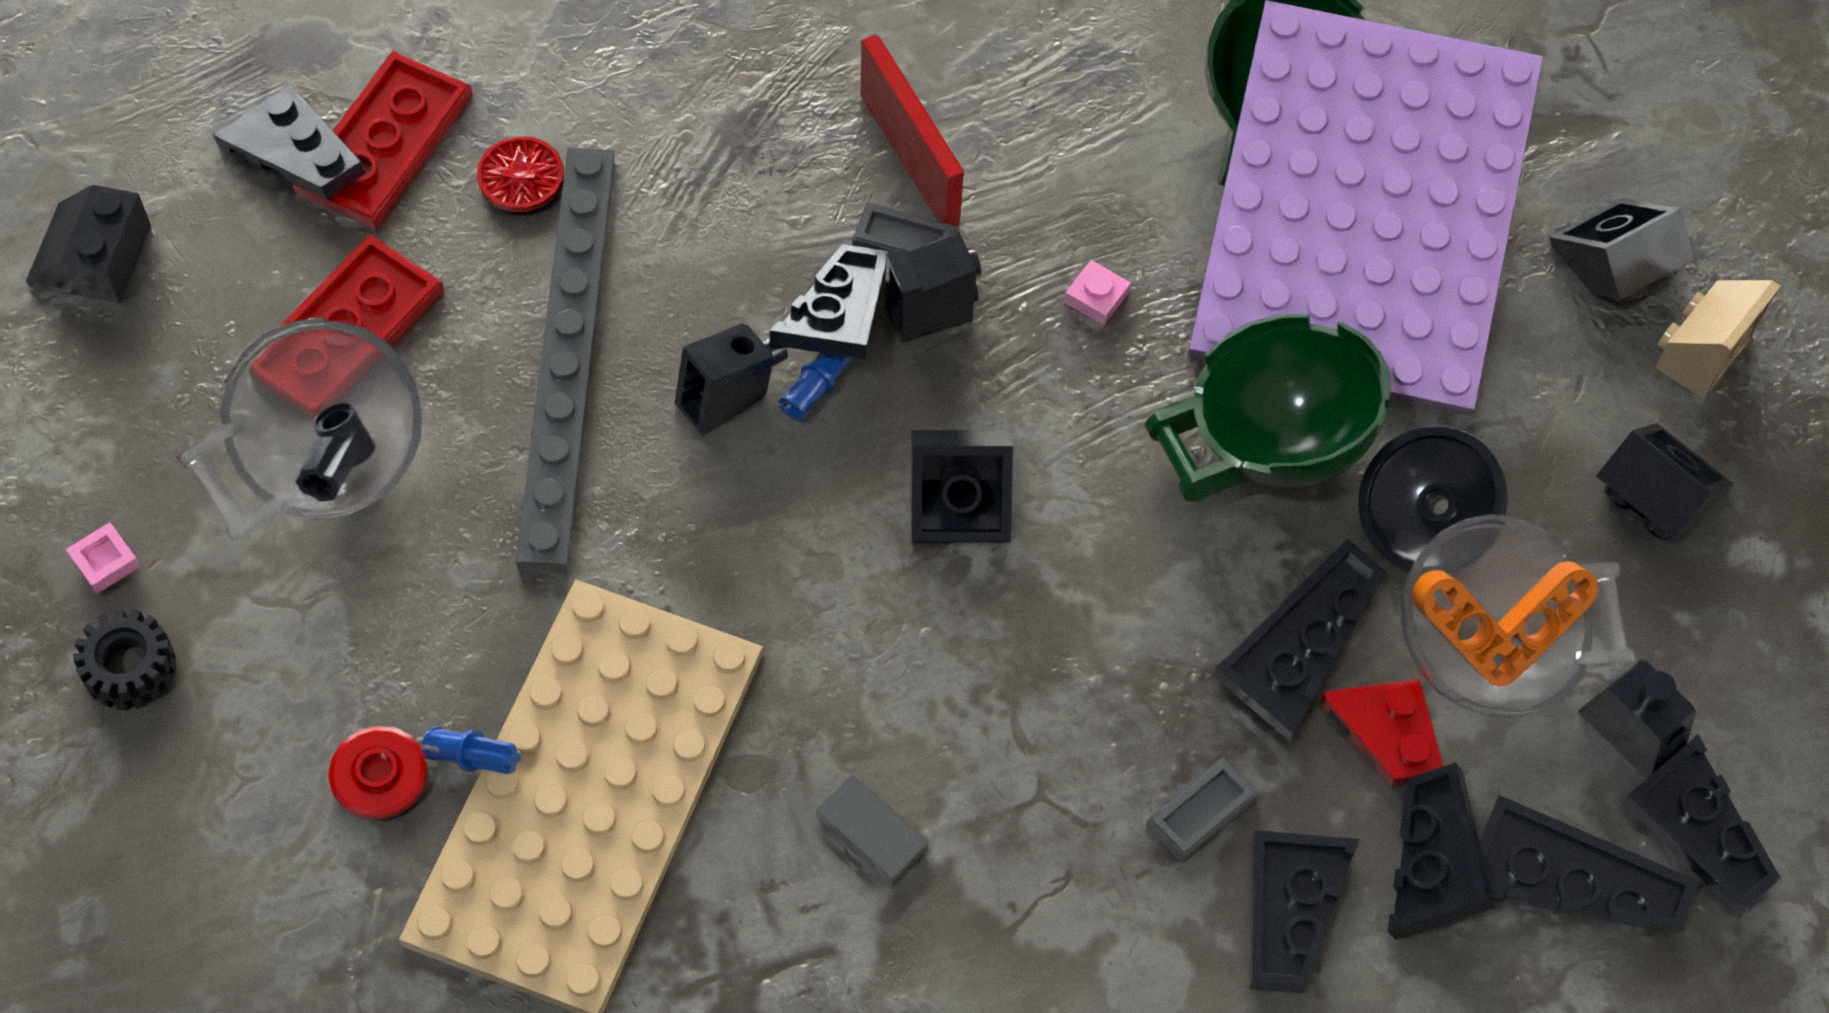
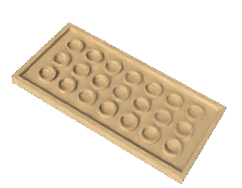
M575 579L497 738L500 741L513 743L516 746V750L521 752V761L517 763L516 771L511 774L481 770L400 935L399 942L401 946L574 1013H603L762 659L763 646Z

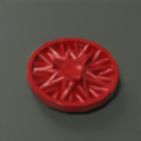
M514 136L498 141L485 151L477 167V183L483 197L494 207L508 212H529L542 208L556 198L563 186L564 165L559 153L547 142L534 137Z
M373 726L356 731L339 745L330 761L328 779L334 798L345 811L362 819L383 820L401 814L417 801L426 786L428 767L422 748L411 735L395 727Z

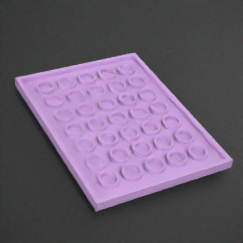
M1266 0L1188 354L1205 358L1204 355L1224 336L1252 321L1274 315L1310 314V323L1337 329V323L1341 321L1368 337L1381 352L1388 367L1391 398L1471 415L1475 409L1543 56Z

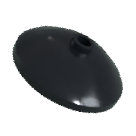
M1448 426L1419 427L1400 434L1378 451L1363 475L1358 495L1360 521L1373 547L1395 565L1418 573H1426L1433 570L1447 572L1464 566L1481 555L1498 534L1505 518L1508 503L1505 475L1494 454L1476 437L1465 431ZM1440 500H1448L1447 510L1442 514H1435V504Z

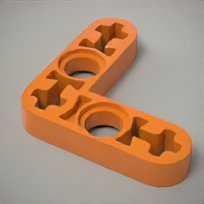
M1566 561L1559 563L1498 623L1460 582L1444 571L1433 570L1422 575L1414 585L1412 600L1417 610L1477 674L1492 685L1502 687L1510 685L1517 680L1591 606L1598 593V581L1591 572L1575 562ZM1573 579L1576 589L1569 595L1566 585ZM1439 588L1442 589L1444 597L1454 605L1449 611L1436 603V598L1433 595ZM1550 599L1553 600L1552 602L1554 604L1559 606L1557 610H1554L1553 608L1547 605V602ZM1543 612L1545 621L1540 631L1530 636L1526 635V621L1534 613ZM1478 617L1479 628L1475 635L1470 639L1460 640L1458 632L1462 623L1468 618ZM1512 637L1523 643L1519 649L1510 641ZM1500 653L1503 663L1497 668L1493 658Z

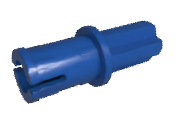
M820 353L812 363H805L801 367V375L798 380L778 400L781 403L779 406L782 411L790 418L802 421L821 396L825 393H830L835 388L834 380L852 358Z
M435 726L428 729L422 741L424 745L438 747L437 750L431 748L422 749L427 759L455 763L467 772H473L479 768L511 774L516 771L517 763L521 761V752L516 750V746L513 743L485 738L484 734L478 730H469L461 733Z

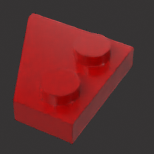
M1420 678L1326 691L1323 693L1321 698L1322 707L1328 714L1334 712L1351 732L1349 739L1361 753L1368 755L1373 760L1375 769L1390 787L1406 785L1408 778L1443 766Z

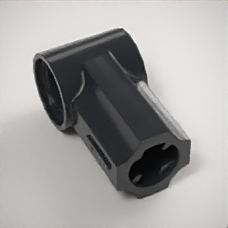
M349 402L332 404L319 412L314 418L313 427L319 437L295 480L302 494L309 495L319 502L334 501L351 468L365 462L375 451L376 445L353 404Z

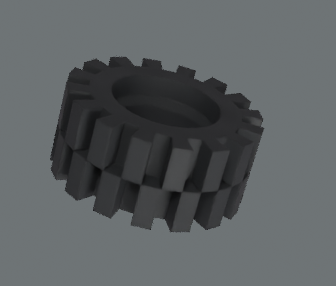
M124 609L114 610V620L109 621L105 613L98 616L97 619L101 626L97 629L90 623L86 625L83 631L87 636V640L77 638L75 647L79 653H73V662L77 667L76 671L94 700L98 698L101 705L108 708L114 702L118 710H127L128 701H132L136 709L145 706L142 697L149 694L151 699L155 701L161 696L157 689L158 685L168 689L172 682L168 673L175 674L176 664L173 658L176 656L163 627L158 625L155 618L148 615L145 619L142 612L132 609L130 618H128ZM127 645H137L144 650V659L134 670L124 674H113L106 669L107 658L118 648Z

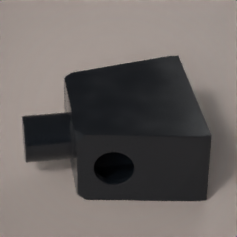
M742 323L688 344L682 350L674 403L700 434L704 436L766 395L772 367L788 358L786 347L769 345L770 335L761 340L748 325Z
M1640 659L1578 711L1646 779L1687 744L1696 714L1694 706L1676 689L1673 677L1666 672L1657 671L1643 659Z

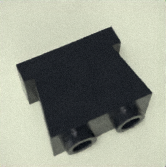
M960 232L906 252L905 248L886 253L885 307L901 344L918 339L919 333L973 321L974 302L979 301L976 276L981 275V265L973 247L967 249Z

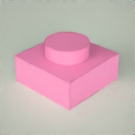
M1090 260L1066 291L1064 303L1105 325L1129 294L1131 282Z
M110 522L66 549L70 559L96 594L140 568L137 558Z

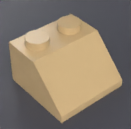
M1717 280L1706 295L1698 291L1682 313V316L1687 318L1684 323L1679 326L1673 322L1658 342L1657 347L1662 349L1663 352L1655 368L1704 399L1753 337L1781 285L1773 280Z

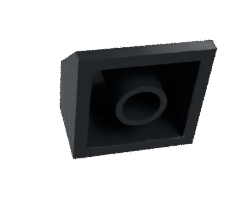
M91 185L59 202L26 279L28 286L120 303L151 226L139 193Z
M1623 198L1549 237L1551 246L1591 294L1613 298L1617 302L1637 297L1641 293L1640 289L1653 282L1664 281L1674 277L1678 273L1677 269L1695 260L1680 208Z
M1658 423L1632 430L1596 475L1598 479L1606 484L1603 490L1611 499L1623 506L1632 505L1644 515L1642 522L1648 529L1660 537L1666 538L1669 535L1672 539L1686 534L1733 486L1731 481Z
M911 430L912 542H1011L1013 444L1009 430Z

